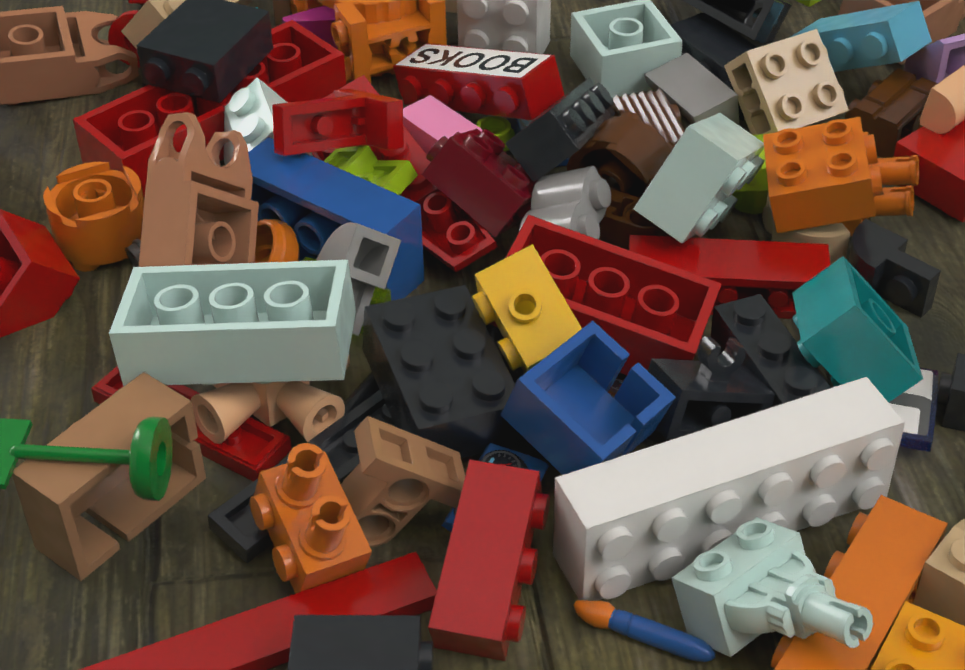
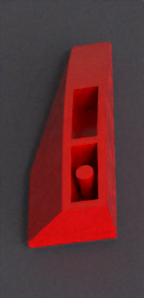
M364 75L340 88H351L379 95ZM334 92L325 98L335 97ZM403 125L404 148L385 150L370 146L377 160H409L418 176L400 196L421 204L423 249L454 272H458L497 248L496 242L484 227L421 175L431 162L426 158L427 154ZM335 149L311 153L313 157L324 161Z

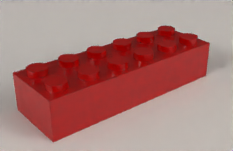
M294 20L285 22L271 29L273 49L221 103L147 85L74 118L73 123L82 163L109 162L111 170L124 172L123 166L132 169L140 179L143 197L145 198L148 160L157 141L159 131L169 114L189 112L196 115L204 133L205 145L207 147L215 132H224L225 106L238 90L246 88L258 77L288 103L323 99L332 94L334 90H339L347 85L344 53ZM185 124L177 128L174 133L173 146L177 152L181 151L187 137V127ZM224 145L220 150V161L224 159Z

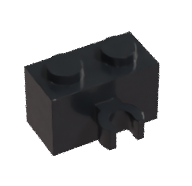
M705 336L698 347V358L700 361L651 358L648 372L676 397L656 427L665 439L673 440L772 407L776 394L743 364L746 349L735 338L728 339L725 350L719 355L721 346L711 336Z

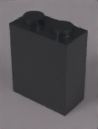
M185 0L136 45L143 83L221 103L273 49L269 11L225 0Z

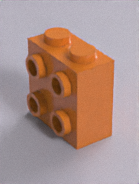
M860 117L835 119L823 124L796 129L788 128L763 135L768 193L777 233L877 216L874 196L884 195L879 165L869 167L870 164L878 163L874 134L863 135Z

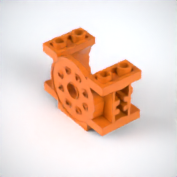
M290 0L292 15L323 5L335 10L336 22L331 23V32L338 50L344 53L347 84L362 75L371 83V77L382 76L384 73L395 74L393 66L426 43L447 45L445 0Z

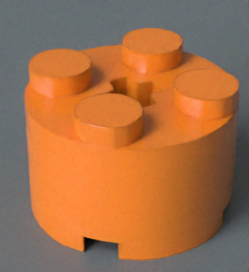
M109 162L84 163L64 170L56 176L58 184L51 191L48 186L45 189L43 199L53 238L76 270L83 272L92 271L100 265L126 259L128 256L125 248L130 246L133 240L137 238L141 240L144 197L140 179L132 169L123 166L124 172L111 170Z

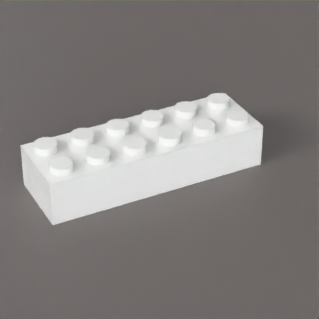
M867 377L555 477L553 556L579 600L598 601L601 599H613L632 588L655 580L664 581L672 578L693 563L697 556L710 551L735 533L742 524L752 521L756 517L798 531L809 526H822L835 517L858 509L866 510L873 508L880 495L885 497L888 495L905 421Z

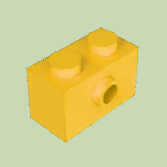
M533 244L475 274L478 293L472 296V300L485 324L488 325L495 321L504 339L497 343L512 371L521 367L525 374L582 329Z

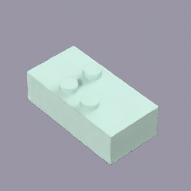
M348 260L133 267L109 332L123 386H126L143 372L165 385L267 384L290 381L344 380L356 315Z

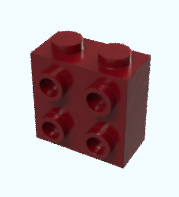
M478 129L464 133L457 132L449 139L443 136L428 152L426 158L431 163L421 175L494 237L519 225L525 214L531 210L532 193L537 181L533 182L520 163L503 151L506 147L504 142L486 129H483L482 132Z

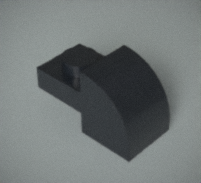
M867 219L863 220L856 227L852 236L848 257L849 263L880 297L922 318L932 308L941 270L905 253L908 239Z

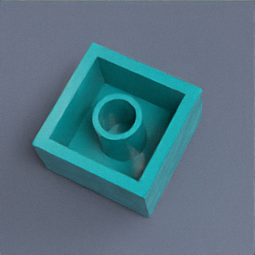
M844 256L792 292L796 314L793 315V321L799 329L801 338L797 341L798 348L813 367L817 368L822 365L831 374V382L834 387L867 377L884 398L890 402L923 380L907 325Z

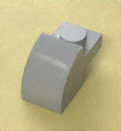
M349 222L341 225L331 234L322 247L316 261L348 260L356 308L352 334L359 336L364 322V307L369 306L375 287L385 290L402 240L361 224Z

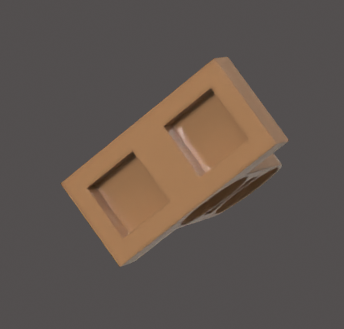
M369 416L354 430L360 463L344 479L341 486L370 547L385 544L394 538L430 499L454 508L458 507L465 479L458 451Z

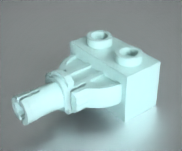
M758 517L742 524L735 533L710 551L697 556L693 563L672 577L687 633L705 641L712 649L729 657H732L762 633L776 631L790 638L795 635L806 639L809 635L819 632L850 648H855L860 645L859 639L865 641L872 631L873 616L870 610L861 605L836 598L833 581L816 573L812 562L805 555L800 532Z

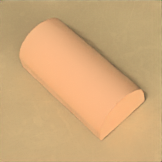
M965 65L931 88L920 117L919 124L938 134H943L965 120Z

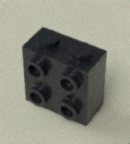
M294 615L287 670H433V641H422L420 616Z

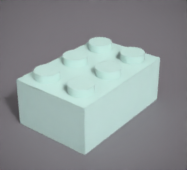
M721 113L689 125L633 209L680 243H684L695 234L702 237L708 229L712 230L719 221L722 223L738 201L737 198L732 196L736 189L740 190L745 183L749 184L761 169L765 160L759 157L764 149V143Z

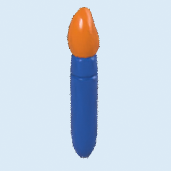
M577 600L574 602L573 606L577 615L595 628H611V630L621 635H627L628 638L684 659L707 662L715 658V651L711 646L691 634L637 614L633 615L631 612L620 609L616 610L611 603L606 601Z

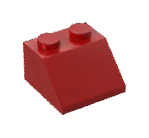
M0 209L1 338L53 318L63 303L70 298L76 284L80 280V277L46 226Z

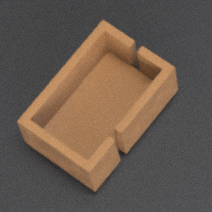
M145 372L123 388L117 390L111 397L83 418L73 423L47 445L130 450L133 433L139 422L152 416L165 417L171 427L173 452L168 488L160 501H147L135 495L130 484L129 465L26 459L14 469L12 474L35 548L80 581L84 580L120 550L118 541L81 516L84 511L130 542L206 479L200 444L194 441L198 437L192 402Z

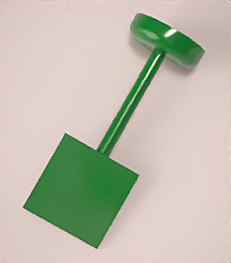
M152 416L139 422L133 433L130 450L25 444L32 428V421L0 418V489L6 490L18 459L129 465L130 484L135 495L147 501H160L165 495L171 475L173 452L171 427L165 417Z

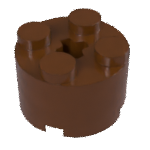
M624 112L618 117L605 120L598 126L594 135L570 157L567 171L594 166L600 177L607 181L611 189L641 198L674 147L667 143L653 127L643 122L640 116L633 112Z

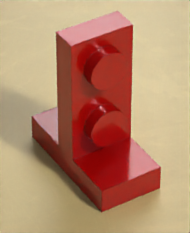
M349 88L334 90L335 97L272 104L274 153L288 156L359 145H370L385 150L404 148L403 100Z

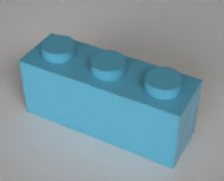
M919 1L820 18L792 35L796 36L817 29L822 43L828 51V58L834 72L902 62L932 42Z

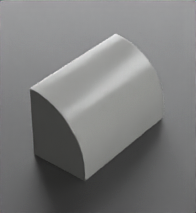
M688 53L644 74L648 86L654 92L661 89L669 103L677 104L680 114L691 124L721 113L739 125L738 94Z

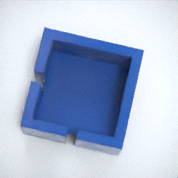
M591 321L517 380L501 416L562 475L629 454L654 432L676 397L638 362L630 369L613 398L608 391L630 354L599 325Z

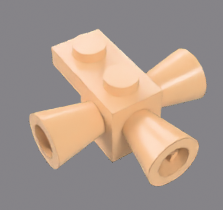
M348 355V360H347L346 369L348 368L349 363H350V357H349V355ZM309 381L272 382L267 384L221 383L213 385L216 389L194 395L191 398L194 417L198 427L205 436L217 444H221L251 415H254L269 427L288 418L305 440L309 442L342 418L345 413V404L342 398L310 386Z

